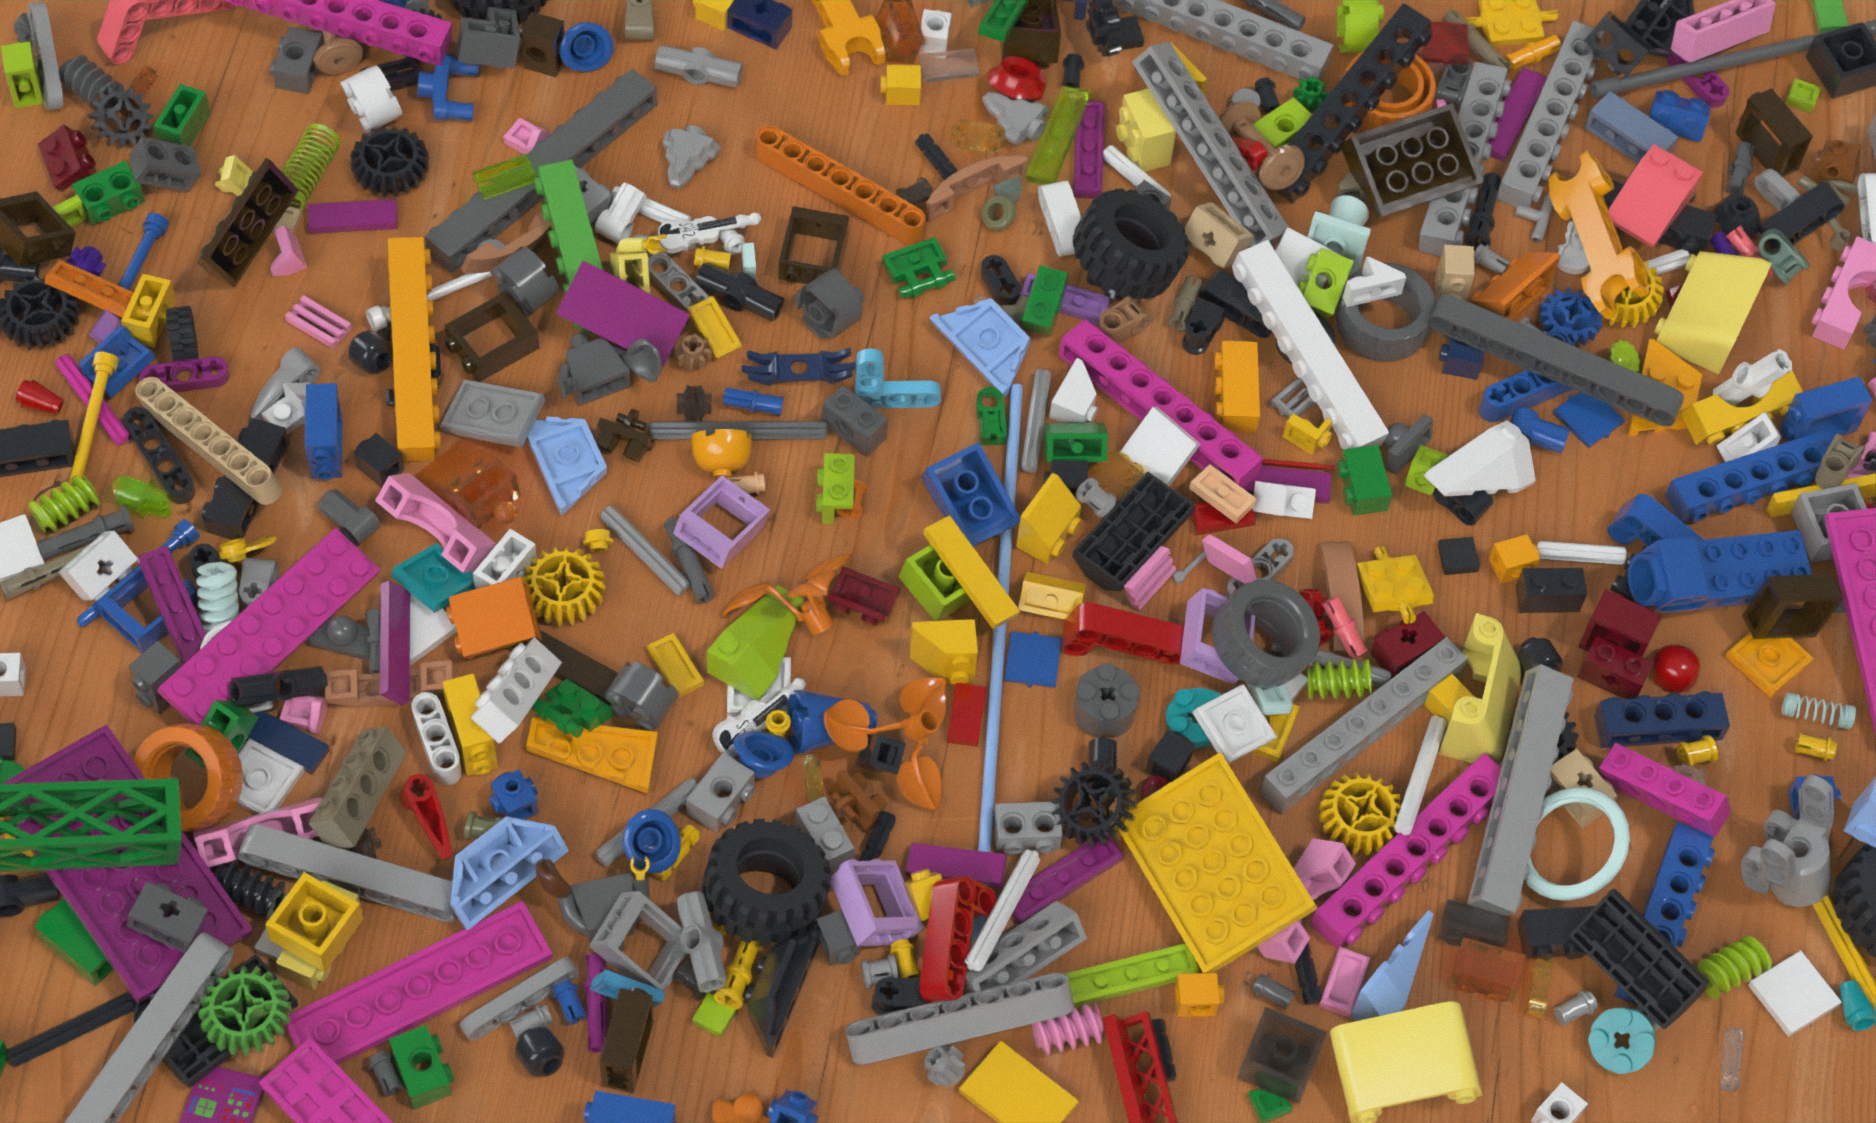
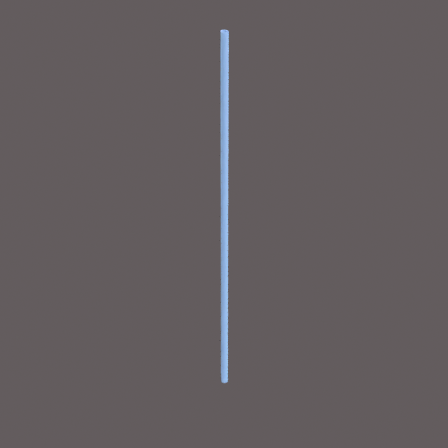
M1021 384L1011 385L1004 489L1014 507L1023 386ZM1013 527L1002 532L1000 535L997 580L1008 595ZM1007 622L995 628L993 633L978 851L991 852ZM986 916L973 918L971 948L986 922Z

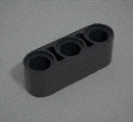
M1824 182L1768 218L1760 225L1758 231L1762 235L1768 229H1778L1795 245L1839 215L1844 210L1845 203L1828 182ZM1770 238L1766 240L1772 250L1778 249L1781 245L1777 239Z
M1220 270L1215 271L1198 292V297L1227 308L1225 318L1260 338H1268L1272 333V330L1265 326L1262 314L1257 306L1250 302L1247 290L1242 282H1239L1228 273Z

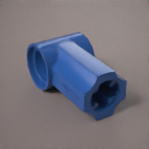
M1525 407L1515 409L1510 421L1529 439L1530 445L1533 444L1560 454L1562 453L1570 428L1539 419V415L1534 410Z

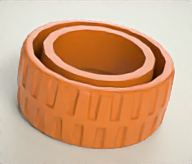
M1363 52L1359 53L1357 56H1355L1353 60L1350 61L1348 67L1346 68L1345 74ZM1415 54L1413 63L1407 69L1403 68L1398 74L1397 83L1408 89L1413 97L1400 103L1380 101L1372 112L1368 111L1363 117V123L1357 131L1362 133L1432 110L1436 94L1435 77L1423 59ZM1383 59L1379 63L1386 65L1391 63L1392 60ZM1372 80L1364 81V82L1362 83V85H1364V84H1366L1367 82H1370V81H1372ZM1351 101L1346 103L1344 106L1354 107L1357 105V103Z
M198 724L166 726L156 730L140 744L132 761L145 779H170L171 766L177 755L187 747L195 750L202 758L206 767L207 787L202 800L194 808H189L180 802L181 830L183 832H195L218 825L231 814L242 791V764L235 747L227 737L210 726Z

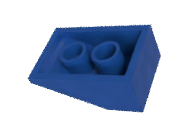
M979 442L927 467L923 472L921 479L934 503L944 517L951 516L973 547L1020 523L1018 512Z

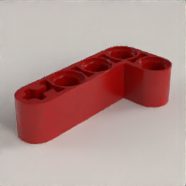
M1081 603L1064 620L1062 650L1070 656H1084L1095 646L1166 664L1180 665L1184 626L1097 603Z
M967 876L940 879L933 886L920 978V993L927 1003L954 1001L961 998L965 985L967 970L965 959L969 954L973 918L989 916L997 902L996 895L990 887Z

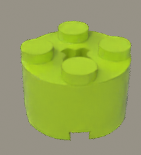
M1339 0L1343 6H1337V37H1343L1344 44L1338 45L1341 54L1361 53L1365 51L1379 33V22H1383L1384 19L1383 5H1379L1378 0Z

